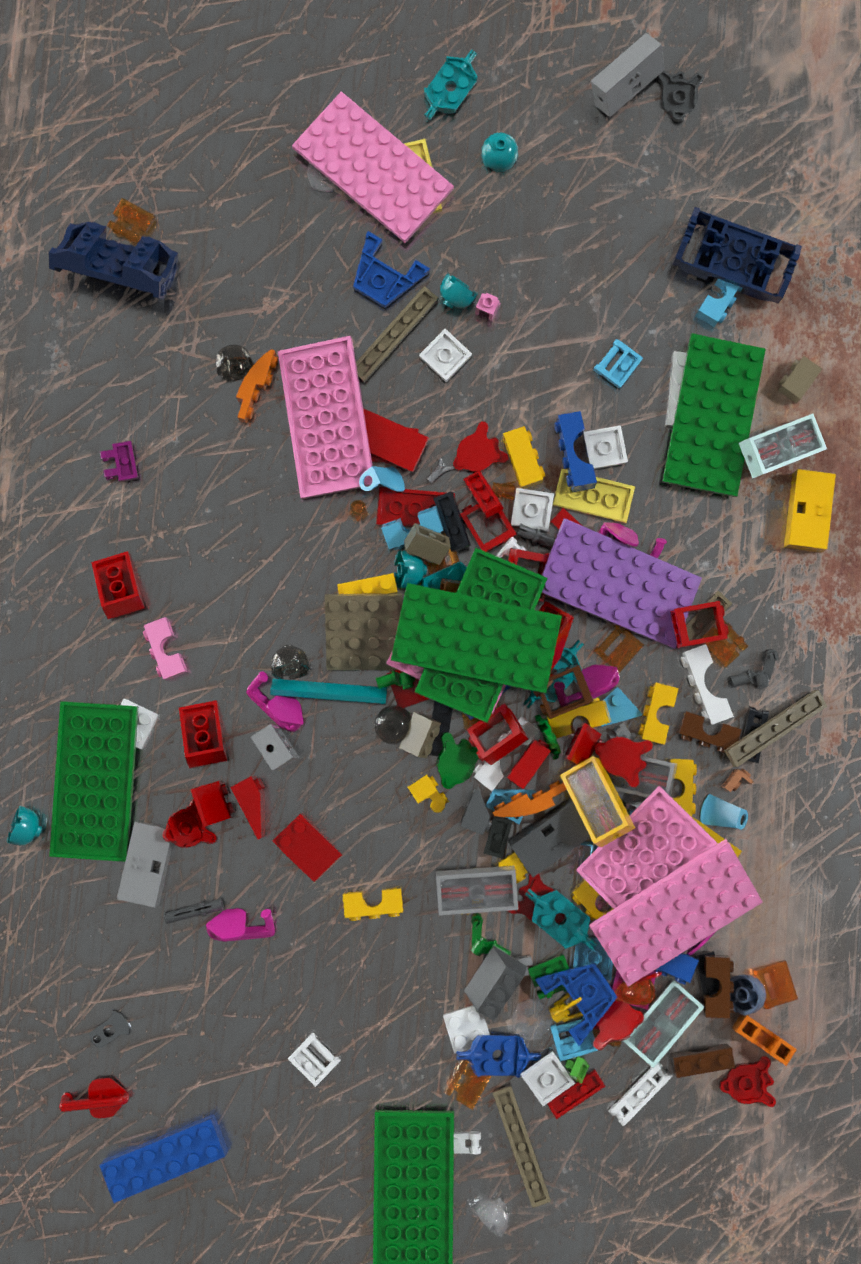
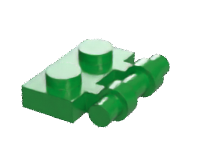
M564 954L529 967L528 972L536 988L539 986L535 980L536 978L568 970L569 966ZM560 985L546 995L543 991L537 992L539 1000L546 997L548 999L553 997V994L560 991L566 992L567 990L564 985Z

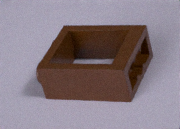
M573 664L551 673L549 681L572 673L581 698L551 710L545 694L533 691L536 698L540 697L542 704L539 707L543 716L547 715L549 719H552L593 702L580 665Z

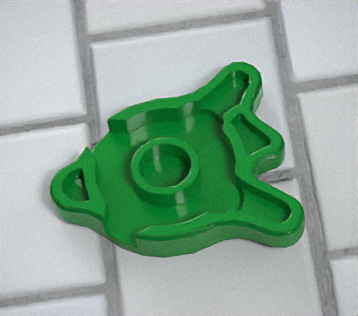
M540 714L535 715L534 718L545 742L549 745L548 748L551 751L553 760L559 759L561 749L548 721L542 718Z
M444 732L441 735L443 747L438 755L436 767L441 777V785L446 789H451L471 777L479 757L476 754L478 751L477 747L471 746L467 739H461L459 744H455L452 734Z

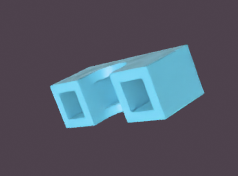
M717 279L714 285L722 290L723 298L716 299L707 295L696 317L713 327L718 322L722 323L727 315L724 311L727 306L732 307L737 299L734 295L736 291L741 292L742 287Z
M436 506L418 512L417 516L421 526L441 534L444 528ZM401 519L382 524L381 529L388 548L398 550L405 547L404 540L410 530L403 526Z

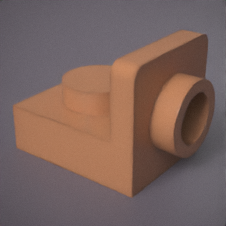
M743 768L741 770L734 769L721 788L726 792L736 791L741 785V779L747 784H752L754 781L750 778L751 774Z

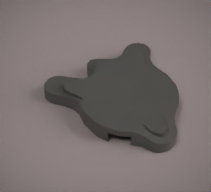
M663 71L657 76L662 86V107L671 115L674 121L681 122L697 105L698 88L704 81V75L696 73L690 79H686L685 73L682 71L674 75Z

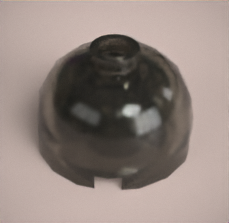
M227 345L223 347L215 358L217 375L222 376V379L226 381L243 379L241 375L249 372L254 365L248 350L240 345Z
M285 645L273 654L271 673L274 677L283 679V676H289V679H296L308 674V670H310L309 660L302 649L293 645Z
M398 705L382 708L374 722L377 736L388 744L401 743L409 731L410 713L404 707Z

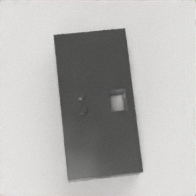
M569 797L512 837L508 842L531 876L534 877L589 839L590 835L571 797Z

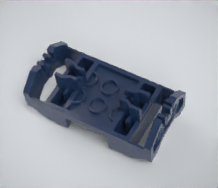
M694 207L672 265L704 280H707L709 275L742 287V294L779 304L791 281L802 246L798 244L793 245L700 211V208ZM696 225L706 226L693 264L683 261V253L687 244L690 243ZM781 254L788 258L789 261L783 271V279L777 293L772 294L765 291L774 270L776 259Z
M84 222L76 225L70 223L62 242L57 248L52 247L49 251V269L61 272L64 269L143 292L153 293V297L161 300L165 298L167 290L171 288L178 266V252L172 251L161 241L142 236L134 247L118 243L114 240H107L106 226L99 225L96 222ZM159 261L167 263L161 276L153 274V270Z

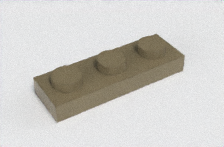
M719 591L707 601V603L720 601L725 611L732 605V602ZM713 608L699 610L686 624L689 641L700 639L715 623Z

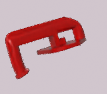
M112 1078L95 1079L88 1087L89 1099L73 1100L70 1093H64L60 1100L59 1110L61 1112L89 1109L90 1114L95 1118L113 1117L129 1101V1092Z

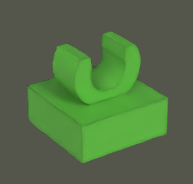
M577 1057L575 1062L567 1059L564 1067L570 1072V1076L574 1081L582 1084L589 1064L585 1059Z

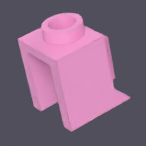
M487 292L486 294L482 293L476 305L475 314L479 315L480 311H484L489 314V321H493L501 303L497 297Z

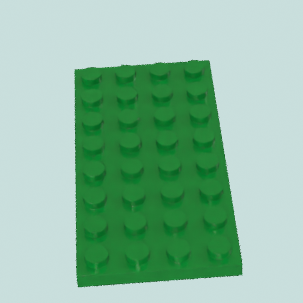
M693 333L690 335L662 478L663 483L731 497L738 496L745 461L739 443L748 439L750 435L765 348Z
M475 547L456 593L535 610L548 578ZM424 668L415 693L488 723L503 684Z
M407 583L391 661L546 693L562 616Z
M60 701L49 857L126 861L130 840L139 706Z
M375 1110L373 1264H453L454 1111Z

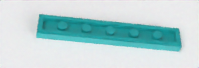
M273 679L270 695L386 704L387 687L379 689L375 686Z

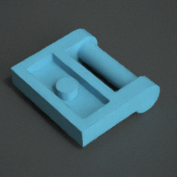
M615 339L612 343V348L602 361L595 365L593 370L620 389L643 360V357L620 340ZM622 351V356L610 371L606 370V366L616 353Z
M582 1016V1019L558 1026L556 1024L550 1025L560 1061L598 1051L593 1046L595 1040L593 1031H590L580 1046L577 1045L572 1036L562 1039L559 1037V1033L568 1031L584 1020V1016Z

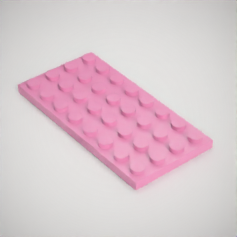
M340 92L292 145V148L404 243L410 239L454 189V186L343 92Z
M346 336L278 351L300 498L306 499L361 488L359 479L365 471L372 467V460L352 337ZM367 476L364 479L366 487L372 484L371 476Z
M725 839L592 922L589 926L627 986H630L758 906L763 901L729 842Z

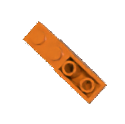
M269 350L252 366L239 387L236 398L238 402L242 403L237 416L240 422L247 424L248 419L252 418L254 413L252 406L254 401L258 400L260 394L258 388L266 390L267 385L270 386L273 375H271V372L278 363L275 350Z
M558 780L549 785V790L543 792L541 789L532 794L533 798L531 800L526 793L522 795L520 792L511 797V802L505 804L503 801L494 806L495 810L492 814L498 817H520L535 814L554 806L555 803L552 798L567 789L564 783H560Z

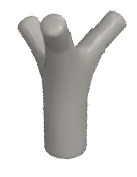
M439 458L436 469L427 479L432 483L444 472L455 470L454 466L445 467L446 464H442V459Z

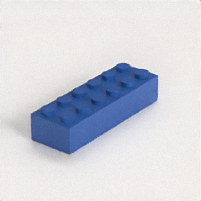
M212 1114L108 1157L99 1166L113 1203H116L226 1157L228 1148L215 1114Z

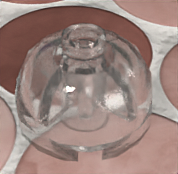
M490 1197L480 1199L470 1211L478 1221H481L488 1230L499 1238L502 1237L509 1226L510 1217L505 1209L507 1205L500 1198H497V1200Z

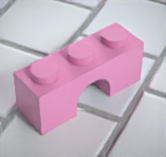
M164 617L144 625L143 635L152 647L149 651L152 659L157 661L156 671L158 676L163 677L164 680H169L187 673L182 654L177 653L168 656L164 652V643L168 639L175 637L169 619Z

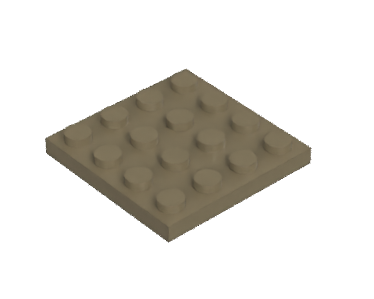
M403 593L325 594L327 670H398L386 663L392 653L403 604Z

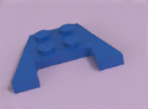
M368 231L353 289L386 308L430 272V268L415 260L406 275L399 273L373 257L383 241Z
M596 963L535 979L545 995L558 986L564 985L573 1000L579 997L582 998V1001L576 1005L585 1019L568 1030L578 1046L583 1043L590 1031L593 1030L597 1022L617 999V995Z

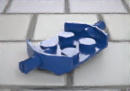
M478 1035L473 1040L468 1052L457 1051L456 1053L457 1060H468L470 1062L471 1068L477 1077L483 1075L516 1076L520 1078L529 1061L541 1060L539 1058L541 1053L528 1052L524 1040L520 1036ZM500 1050V1058L493 1060V1052Z

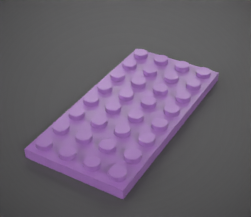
M563 519L542 576L548 578L542 594L675 649L677 642L670 611L676 608L692 606L702 578L568 519ZM689 612L684 613L685 622Z

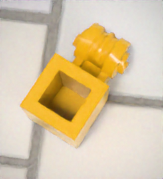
M425 775L407 787L418 804L426 798L431 799L430 807L433 812H442L446 803L449 802L444 792L439 793L436 789L438 783L433 776L428 777V775Z

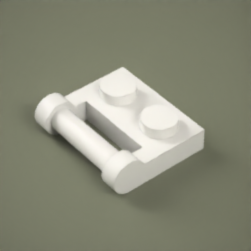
M312 1032L288 1057V1060L316 1087L341 1059L338 1056H334ZM310 1044L330 1062L327 1066L307 1048Z

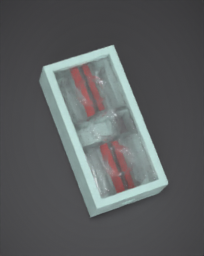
M814 414L739 443L752 478L827 449Z
M672 979L649 1006L648 1010L644 1012L643 1023L638 1025L631 1033V1037L623 1040V1042L654 1068L704 1009V1006Z

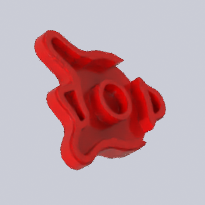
M480 422L476 431L460 442L457 448V456L453 461V466L457 471L482 472L494 463H506L508 461L507 453L499 450L498 438H487L488 424L486 422Z
M614 737L604 743H598L595 746V753L600 757L603 767L609 773L623 777L629 786L635 788L640 783L639 772L647 766L646 762L641 759V755L651 751L653 743L649 740L634 742L629 738Z
M194 799L191 800L187 808L178 810L169 817L166 829L163 831V838L166 842H171L181 848H189L200 842L207 844L216 842V835L203 827Z
M530 874L529 883L519 888L518 892L522 896V900L518 901V910H509L511 914H523L532 921L535 904L525 893H529V888L538 896L554 891L542 882L540 874L534 877ZM558 913L555 916V922H562L565 914Z
M614 1001L593 1028L600 1031L593 1042V1046L597 1050H602L610 1042L628 1039L631 1037L630 1035L634 1029L643 1023V1013L634 1010L623 1001Z
M767 1056L761 1057L754 1063L737 1064L720 1081L719 1087L721 1091L729 1094L739 1103L752 1104L761 1102L768 1107H774L776 1104L775 1097L767 1091V1087L774 1084L773 1078L768 1073L771 1060Z

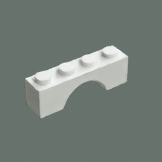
M705 644L681 653L683 656L680 658L681 663L689 672L687 678L689 684L695 688L696 693L694 697L697 704H701L703 710L701 716L705 717L704 722H707L708 725H713L734 717L728 700L715 697L705 686V672L713 663L707 645Z
M521 716L517 720L529 738L522 745L528 746L540 730ZM511 729L507 734L503 732L497 742L499 743L512 734ZM500 760L493 765H489L486 761L484 764L479 763L473 771L475 773L474 778L490 791H493L504 777L500 769Z

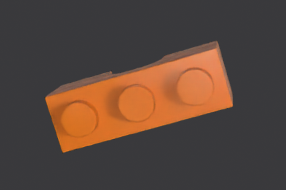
M740 1014L732 1026L733 1030L785 1066H787L797 1050L748 1015Z

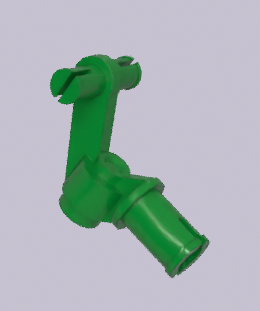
M396 671L375 678L379 689L395 684L406 690L414 687L413 683L415 682V677Z
M474 913L471 919V951L475 955L481 956L482 954H488L494 945L510 955L511 951L497 944L496 940L488 941L481 937L483 918L481 914Z

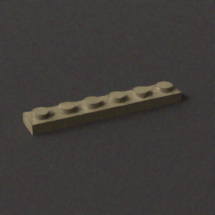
M424 286L356 361L358 378L365 383L439 300L428 288Z
M813 690L725 749L724 751L733 767L740 766L826 708L827 705L819 690Z
M511 1085L492 1091L532 1208L551 1202Z

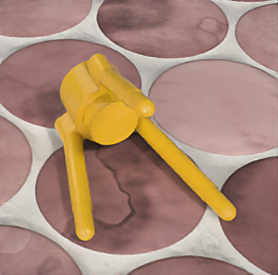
M569 993L565 994L549 1010L553 1020L556 1023L560 1021L566 1023L571 1019L582 1017L583 1014L581 1012L568 1016L570 1014L569 1008L582 1001V998L579 997L566 1005L563 1002L570 995Z

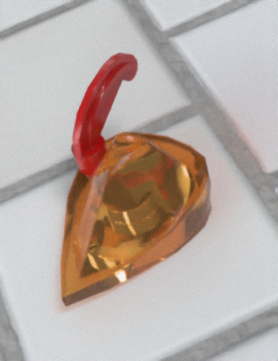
M662 972L646 975L630 986H627L625 981H623L614 991L617 995L616 1001H623L632 1005H647L651 1003L655 998L654 985L651 979L662 975Z

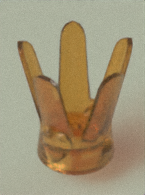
M516 481L507 483L493 482L492 490L497 498L502 497L514 501V496L503 492H514L515 485L507 484H512Z
M361 500L353 501L349 514L354 513L356 521H360L361 514L369 515L366 510L367 504Z

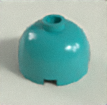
M496 132L490 135L482 146L481 154L484 165L495 172L510 170L518 159V145L515 139L504 132Z
M449 273L446 274L440 285L441 296L445 299L443 303L451 309L454 306L466 308L478 295L476 291L469 290L467 284L457 277L451 276Z
M405 550L397 552L394 566H398V573L394 572L397 587L406 589L407 583L419 585L423 575L427 573L426 564H423L421 557L412 556Z
M23 806L18 807L11 823L12 827L11 832L8 833L7 843L22 846L31 843L34 837H39L42 826H39V817L33 810Z

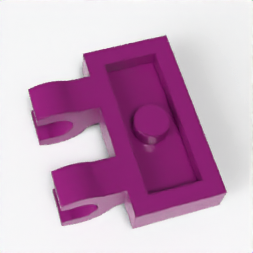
M131 441L112 444L113 450L100 452L103 462L115 459L116 468L103 470L106 480L117 477L119 482L139 479Z

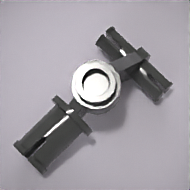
M774 649L766 650L763 670L754 672L748 669L745 673L730 676L733 688L748 683L757 685L758 689L768 687L775 661L779 658L777 651Z

